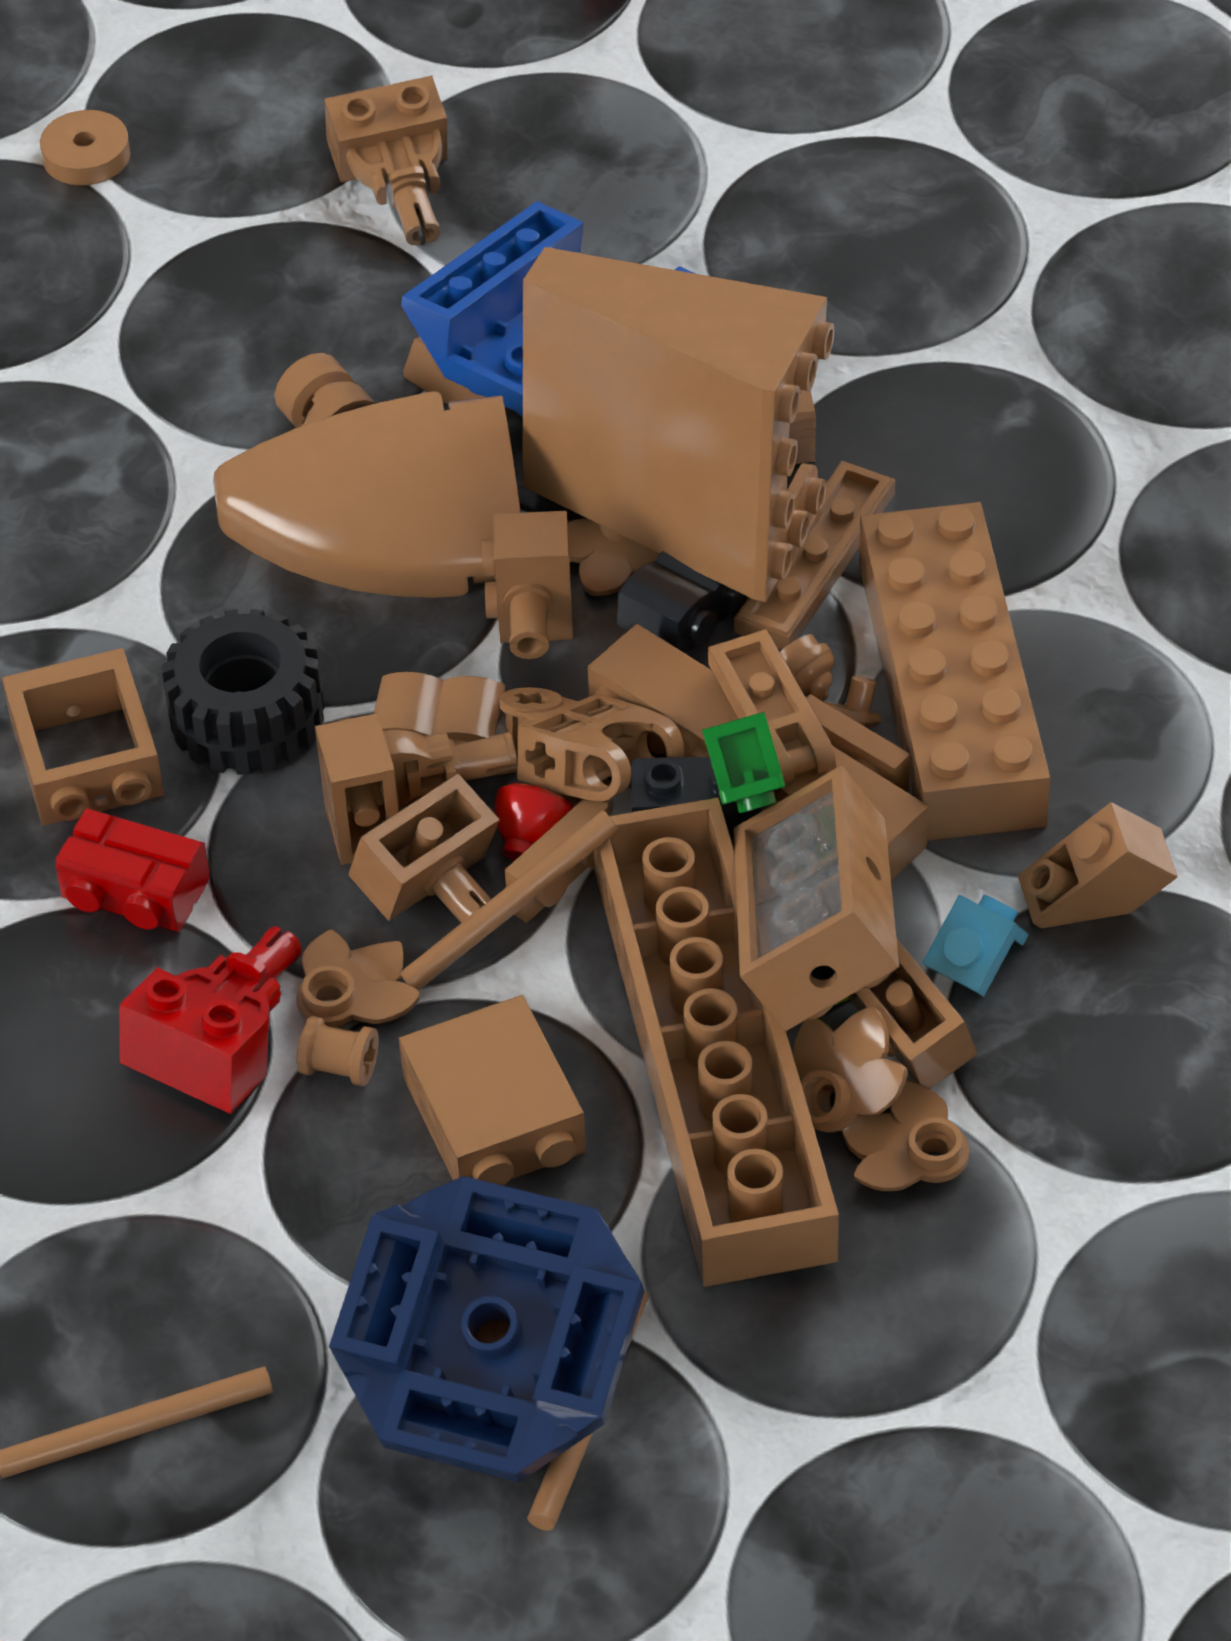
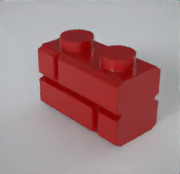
M87 808L74 827L73 836L68 837L57 855L55 864L61 897L66 898L74 907L85 912H95L100 908L125 916L129 922L142 929H154L160 926L177 932H181L193 910V904H197L209 883L210 876L204 842Z

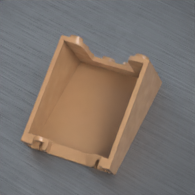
M544 247L523 279V487L659 554L664 551L698 573L751 599L766 602L778 579L786 580L791 567L793 549L795 546L803 547L808 534L811 514H820L825 500L826 480L818 478L816 465L802 463L788 489L787 476H791L797 458L798 443L796 439L789 438L790 423L794 422L798 412L800 394L803 390L810 391L812 389L818 360H827L833 345L834 324L826 322L827 297Z

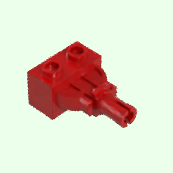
M275 926L267 930L261 940L246 955L239 952L232 953L228 958L220 955L208 967L192 969L177 976L157 967L119 1004L120 1063L231 1114L267 1076L270 1012L280 1002V996L282 995L280 991L281 986L276 979L301 957L302 948L298 938L288 930L282 935V928Z

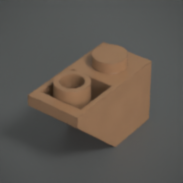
M1112 802L1017 875L1032 922L1040 928L1130 914L1178 878L1161 828Z

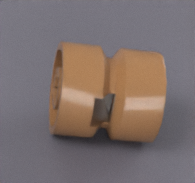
M325 353L309 354L292 364L278 381L274 394L276 406L296 428L339 413L376 404L359 384L355 383L335 358Z

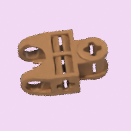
M530 687L508 690L500 696V709L506 713L505 732H510L515 747L517 780L592 801H606L620 795L630 784L632 760L635 758H657L650 754L647 747L649 731L657 733L664 741L667 751L666 758L684 757V742L676 724L668 717L642 706L598 693L583 700L575 701L562 697L559 693L552 690ZM612 776L610 786L602 783L604 779Z

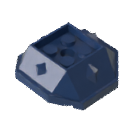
M462 1176L429 1190L402 1206L397 1204L371 1216L329 1348L384 1448L521 1482L605 1424L645 1290L642 1281L631 1263L627 1260L598 1209ZM502 1320L510 1324L507 1334L495 1343L487 1344L476 1340L480 1328L490 1321Z

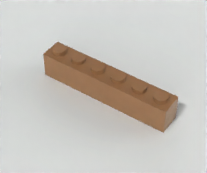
M638 624L633 626L588 665L589 697L598 693L645 707L668 717L681 732L684 742V757H709L702 729L738 719L712 670ZM649 731L647 735L648 749L655 754L666 756V746L662 738L657 733ZM799 739L783 743L786 751L802 746ZM832 746L836 759V768L842 765L885 818L890 877L892 881L927 847L929 806ZM810 770L794 775L793 783L787 784L784 788L773 790L776 802L778 803L831 771L815 775ZM774 804L761 807V812Z

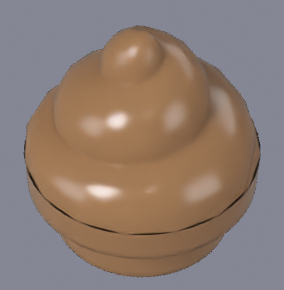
M808 634L784 647L780 654L804 696L811 694L819 700L827 699L829 697L828 689L833 681L830 671L835 663V657L826 643L819 644L813 634Z

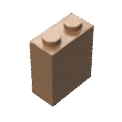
M523 994L399 1037L403 1079L452 1180L466 1176L503 1186L513 1178L544 1167L552 1168L563 1165L573 1157L586 1153L584 1112Z

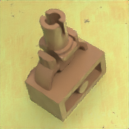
M433 76L325 98L326 139L340 182L359 180L365 186L373 189L376 201L380 205L387 204V186L392 208H396L407 243L415 246L421 245L418 234L420 227L426 244L436 240L441 230L426 193V184L430 194H434L440 189L441 183L437 169L440 161L447 160L448 157L447 116Z
M378 713L356 718H346L337 722L315 726L325 810L341 865L353 862L360 837L456 774H459L465 781H471L498 774L517 772V757L510 732L454 745L453 739H448L446 732L423 736L407 730L383 731Z

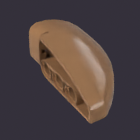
M431 391L339 413L260 443L218 466L213 476L219 527L229 538L256 555L288 571L354 591L391 596L457 597L467 594V577H472L473 584L496 581L495 576L483 577L482 540L493 539V514L521 513L509 429L502 395L448 402V410L444 411L441 394Z

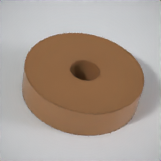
M79 110L64 114L48 124L40 137L44 168L53 178L66 184L93 185L107 181L119 174L126 167L130 159L129 138L125 125L114 115L103 111Z

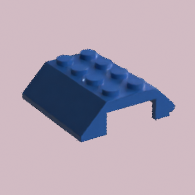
M536 201L402 296L401 306L445 378L468 388L471 392L480 396L493 397L502 395L504 406L516 411L523 417V279L544 247L580 253L584 222ZM680 266L675 269L677 271L694 273Z

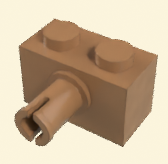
M567 511L493 514V539L482 540L483 577L495 576L496 580L495 582H485L486 618H498L500 643L510 642V650L515 656L522 659L539 658L548 651L549 641L573 639Z
M456 774L360 837L348 875L388 921L426 896L437 895L462 923L491 900L466 870L486 856L500 819L459 774Z
M897 939L899 968L892 971L880 984L871 988H862L849 995L848 998L858 1011L867 1007H874L881 1012L889 1032V1052L887 1056L889 1058L895 1056L902 1065L907 1067L908 1074L916 1083L931 1089L978 1055L965 1021Z

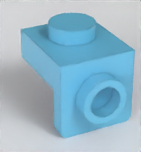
M959 894L922 964L984 997L1013 942L1023 946L1029 934L1014 923L1018 912L1006 904L983 894L979 904Z

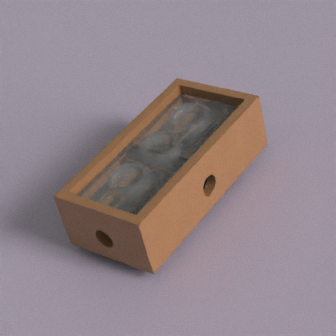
M842 765L734 828L740 978L785 1031L805 1020H814L823 1016L835 1003L862 988H871L880 984L892 971L899 968L885 818Z

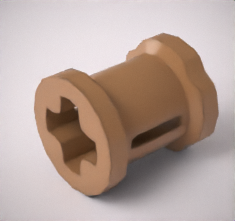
M310 1016L306 1020L299 1038L296 1058L298 1073L312 1076L318 1070L350 1077L352 1084L365 1087L373 1074L378 1055L379 1036L377 1029L364 1026L360 1032L326 1026L323 1018Z

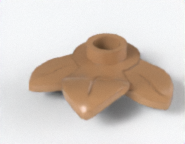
M588 518L576 519L568 523L569 558L571 562L580 563L579 576L581 585L590 595L606 596L617 593L634 572L643 565L654 562L660 555Z
M330 929L312 941L303 953L302 966L305 978L298 988L296 1000L298 1011L305 1020L310 1016L320 1017L324 1019L326 1026L331 1027L342 1026L351 1020L380 1024L404 1016L415 1007L420 999V993L416 988L399 982L401 978L400 972L404 966L403 946L399 941L373 944L350 950L347 942L337 932Z
M867 1007L858 1011L842 1023L834 1032L819 1019L805 1020L794 1042L793 1058L797 1071L802 1078V1089L813 1127L816 1130L830 1133L842 1131L854 1122L857 1115L870 1116L882 1113L901 1094L906 1083L908 1070L901 1063L886 1059L889 1052V1032L886 1022L877 1008ZM835 1090L836 1099L833 1108H831L830 1096Z
M906 1080L901 1094L891 1105L890 1113L870 1116L857 1115L854 1122L841 1131L848 1149L858 1158L863 1159L855 1170L854 1180L879 1191L903 1190L920 1180L931 1183L952 1180L963 1172L969 1160L967 1139L960 1129L948 1120V1106L937 1093L910 1080ZM930 1152H938V1153H941V1154H943V1155L932 1156V1155H928V1153H930Z

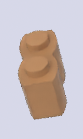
M416 672L391 673L382 676L374 714L378 713L383 731L407 730L423 736L446 732L448 739H453L454 745L505 733L506 713L500 709V696L506 692L505 684L496 680L476 676H460L442 680L435 676Z

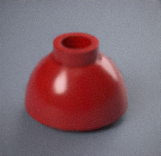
M511 783L500 787L496 792L494 800V814L500 819L497 830L505 842L502 854L508 859L515 861L571 811L574 806L563 797L537 786Z

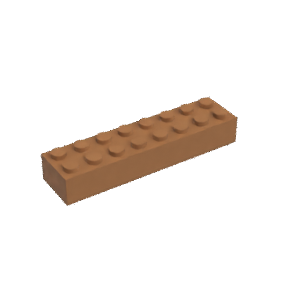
M719 798L609 816L620 830L593 851L594 870L703 1287L838 1262L839 1213L787 1033L740 978L735 853Z

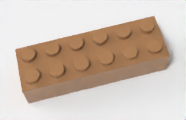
M981 502L860 515L859 567L901 749L910 753V794L929 806L927 841L1047 827L1050 774Z

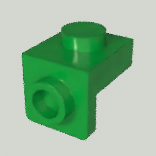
M765 712L702 729L722 805L736 801L739 813L777 803L773 790L784 788L786 784Z

